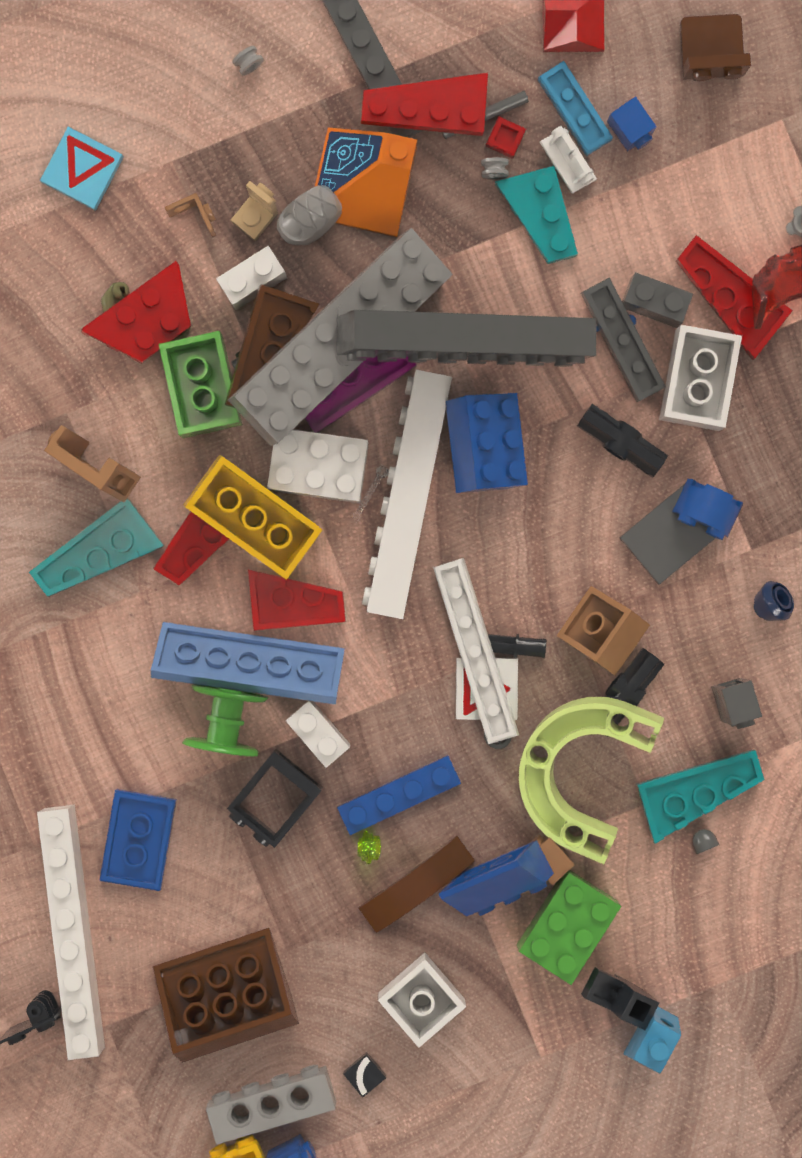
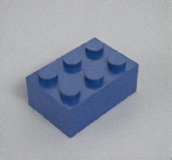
M517 393L465 395L445 401L456 493L503 490L528 485Z

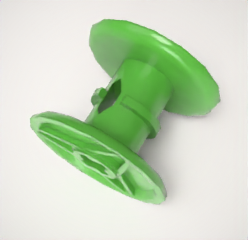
M193 684L192 688L194 691L214 696L211 715L207 714L206 720H209L207 738L188 737L183 740L182 744L224 754L258 756L259 752L256 748L237 742L240 726H244V721L241 719L244 701L263 703L268 699V696Z

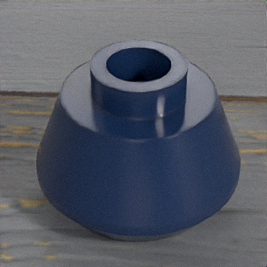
M775 581L766 582L754 598L756 614L766 621H783L789 619L792 615L794 601L789 590L781 583Z

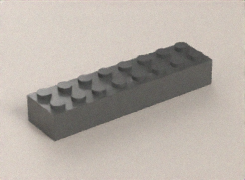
M352 310L337 317V355H347L348 361H366V358L378 356L379 362H395L397 359H406L408 357V362L424 363L427 360H436L438 358V363L444 364L467 360V364H486V362L497 361V365H515V362H526L527 366H543L544 363H554V366L569 367L573 366V364H584L585 358L596 356V318Z

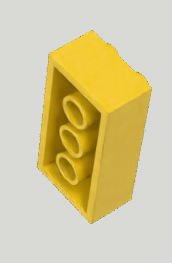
M221 455L216 458L183 504L195 515L286 580L323 530Z

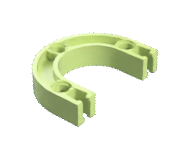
M609 697L577 699L549 713L539 723L529 738L519 767L521 797L528 814L536 826L557 844L605 864L609 850L616 838L618 828L577 811L563 799L554 780L555 757L568 742L589 734L610 736L651 753L656 737L662 727L664 717L630 703ZM623 714L629 719V724L618 726L613 721V716ZM635 722L654 727L653 733L657 735L651 734V737L648 738L634 731ZM533 747H544L547 750L548 756L545 758L537 757L533 752ZM578 826L583 831V835H571L568 827ZM589 834L607 839L608 842L605 848L589 841Z

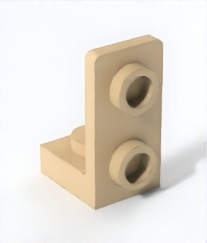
M249 181L246 185L249 198L232 217L231 222L256 241L276 217L278 211L272 191L262 183L256 186Z

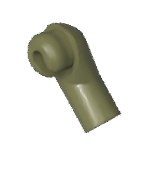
M115 282L107 289L101 298L103 313L129 294V287L126 283Z

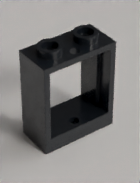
M275 749L227 808L231 812L229 817L239 826L244 827L247 825L255 832L253 837L265 847L270 844L275 848L319 795L323 787L280 751ZM271 766L307 794L276 833L241 805Z

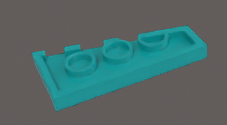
M127 498L125 502L120 501L29 573L46 596L50 597L160 549L165 545Z

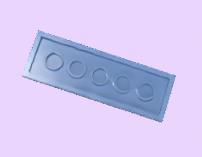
M163 622L151 667V678L336 705L345 648Z

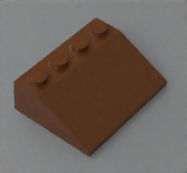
M270 928L153 966L172 1053L182 1063L299 1024L292 994Z

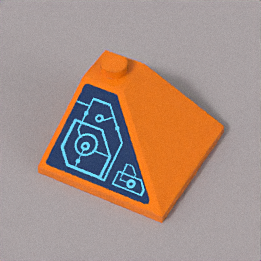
M340 128L327 129L315 186L325 185L329 187L341 202L342 213L335 224L393 237L398 236L417 151V139L384 132Z

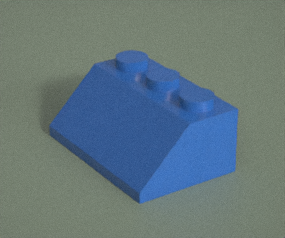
M535 840L460 873L439 893L441 900L465 916L476 912L481 916L492 911L497 903L502 901L505 905L513 903L521 897L520 894L529 890L530 894L541 891L547 887L546 881L554 872L538 841Z

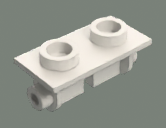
M559 126L551 132L552 135L540 141L543 149L572 194L597 180L593 169H590L567 129Z

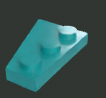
M554 166L495 181V186L503 194L511 210L519 218L547 264L578 255Z

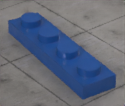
M446 755L337 806V809L349 834L352 835L461 784V781L449 756Z

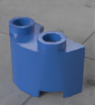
M687 479L672 512L679 515L678 521L691 527H695L696 523L702 524L707 527L706 534L723 540L724 536L728 538L743 506V502L734 500V496L709 484L704 486L694 479Z

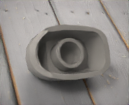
M325 185L315 186L286 206L277 220V230L281 238L289 244L309 245L322 237L341 216L342 204L329 187Z

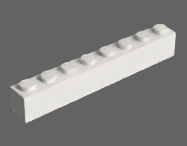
M416 370L414 377L408 376L405 394L411 395L409 406H402L399 424L404 425L402 437L396 436L393 454L398 455L396 467L390 466L387 484L392 485L390 497L384 496L381 508V515H386L384 527L378 526L374 544L380 545L378 558H371L368 575L374 576L372 588L365 587L362 605L368 606L367 612L399 619L404 617L446 410L445 401L448 400L452 380L451 376Z
M75 804L44 808L37 812L67 1057L68 1060L98 1057L105 1048Z

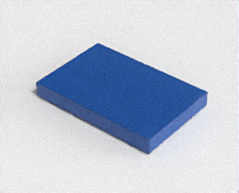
M121 789L115 790L99 881L156 891L162 889L177 799Z

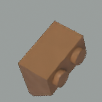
M590 586L557 634V637L616 676L650 624L631 609Z

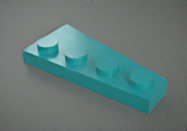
M753 749L636 783L653 843L656 844L665 839L664 837L682 829L691 821L716 809L715 807L729 799H733L765 779L757 752Z

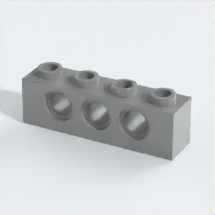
M311 1065L301 1069V1073L289 1077L288 1073H284L271 1078L270 1083L259 1085V1082H253L241 1088L242 1091L230 1094L229 1091H223L213 1095L212 1100H209L206 1112L216 1145L335 1110L337 1101L327 1067L319 1068L318 1065ZM302 1087L307 1090L309 1095L304 1099H298L293 1095L292 1091L295 1088ZM267 1096H273L278 1100L279 1105L269 1108L263 1103V1099ZM237 1105H244L248 1108L249 1114L243 1117L238 1116L233 1108Z

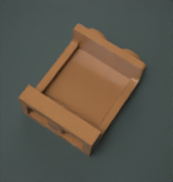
M63 425L51 434L48 445L44 450L46 453L100 490L122 502L126 501L141 476L110 457L99 471L81 458V455L89 445V441Z

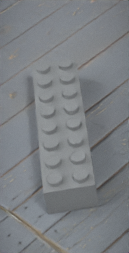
M410 228L387 247L237 390L228 401L270 446L278 444L363 362L348 361L347 355H337L338 316L352 310L415 312L453 274L419 235Z

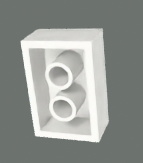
M680 325L675 330L659 420L716 431L726 428L742 340L741 335Z
M291 430L278 444L273 445L267 489L275 492L360 503L368 440Z

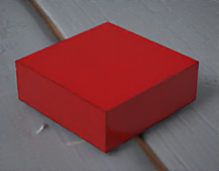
M499 116L487 140L486 147L513 159L526 132V128Z

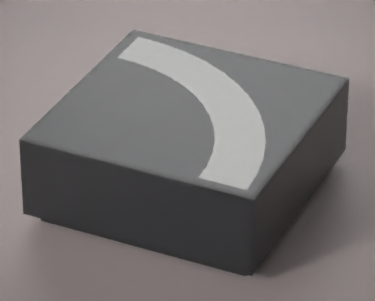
M367 1052L343 1071V1075L362 1098L386 1079V1074Z

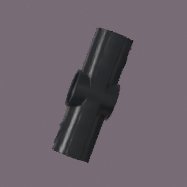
M594 404L590 405L577 425L581 430L601 442L603 448L620 460H627L652 478L660 470L668 457L666 453L642 438V434L624 421H617Z
M642 648L624 673L621 672L613 680L605 692V697L618 699L637 706L646 694L645 689L654 680L664 666V663L652 653ZM614 715L613 721L615 724L618 725L625 715Z

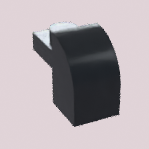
M594 967L581 993L585 999L611 1010L621 1020L643 1030H646L660 1003L649 993L616 974L611 975Z

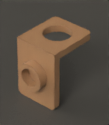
M197 193L165 207L169 217H173L198 206L212 238L217 236L211 225V222L216 220L208 203L202 205Z

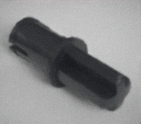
M488 634L493 653L512 654L514 658H517V655L545 658L546 639L519 637V634H516V637Z

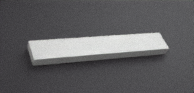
M464 558L433 567L488 744L518 736L519 732Z

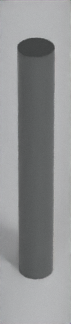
M519 92L486 107L485 121L528 103L529 100L526 92ZM442 132L444 139L456 135L455 133Z

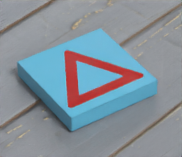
M67 127L40 181L96 211L124 156L90 137Z

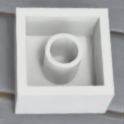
M423 953L378 992V1001L418 1048L466 1007L465 998L426 953Z

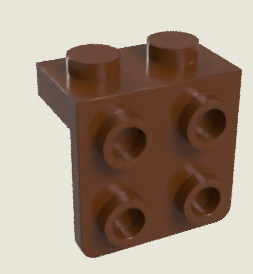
M740 15L684 17L681 20L683 80L693 79V81L700 82L721 77L732 80L741 78L746 74L751 66L750 53H744L742 18Z

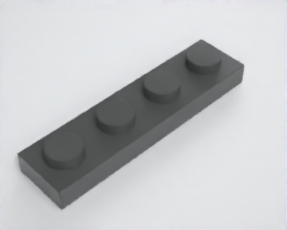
M610 277L581 292L580 294L592 317L596 318V324L636 402L665 388L666 386Z

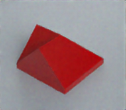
M543 0V52H604V0Z

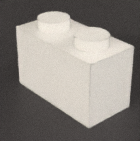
M267 246L225 272L216 280L235 310H238L256 298L261 284L272 288L287 279V276L272 250Z
M314 701L306 702L286 720L326 768L350 748V743Z

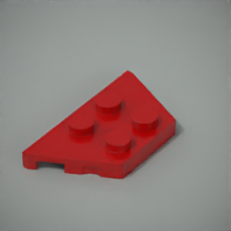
M175 261L95 318L84 326L81 332L87 337L90 336L106 344L107 347L117 352L120 351L126 354L129 358L141 364L160 351L159 344L175 340L191 327L178 262Z

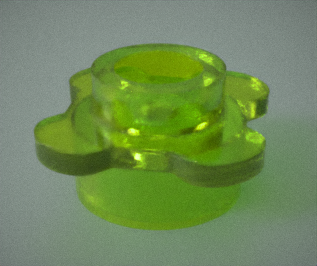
M368 831L363 832V837L359 838L357 845L358 856L361 857L362 861H366V864H371L372 860H378L381 853L380 837L369 834Z

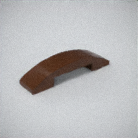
M456 835L433 852L432 856L391 886L374 895L359 906L358 909L377 933L435 894L470 866L475 859Z

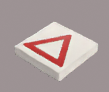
M456 658V719L481 720L462 658ZM495 658L514 720H517L518 658Z

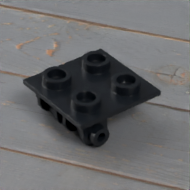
M48 990L41 991L27 1006L26 1012L29 1020L10 1027L0 1038V1044L7 1041L9 1045H13L27 1037L26 1034L33 1029H36L39 1033L54 1026V1021L61 1018L62 1009L61 1005L58 1006L53 993Z

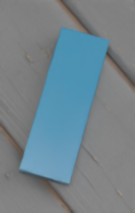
M565 61L538 77V82L586 157L612 141L611 133Z

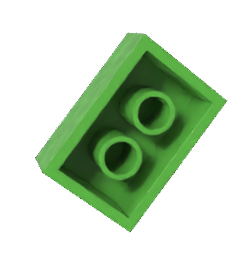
M220 331L159 344L178 435L180 437L188 438L243 425L241 415L236 408L225 405L232 381V374L224 338Z
M569 870L555 883L518 941V951L572 985L622 906L616 899Z

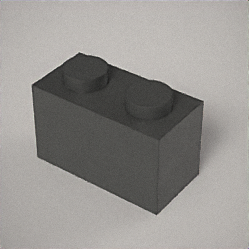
M635 272L630 279L622 302L626 310L678 328L684 321L693 293Z
M738 678L711 686L721 722L741 729L754 725V719L762 717L752 680Z

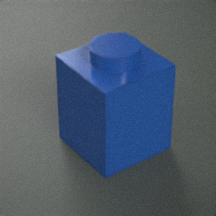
M636 96L610 113L607 123L627 152L635 146L639 150L653 140L651 135L657 127Z

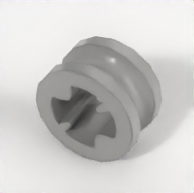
M255 46L247 47L233 59V64L240 67L239 72L242 76L256 70L264 61L261 55L256 54L257 49Z
M500 157L481 160V165L485 168L481 173V177L486 179L508 177L509 171L505 167L509 164V160Z

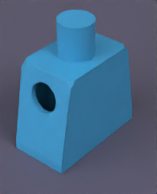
M658 1006L646 1030L637 1027L623 1054L660 1074L681 1037L679 1018Z

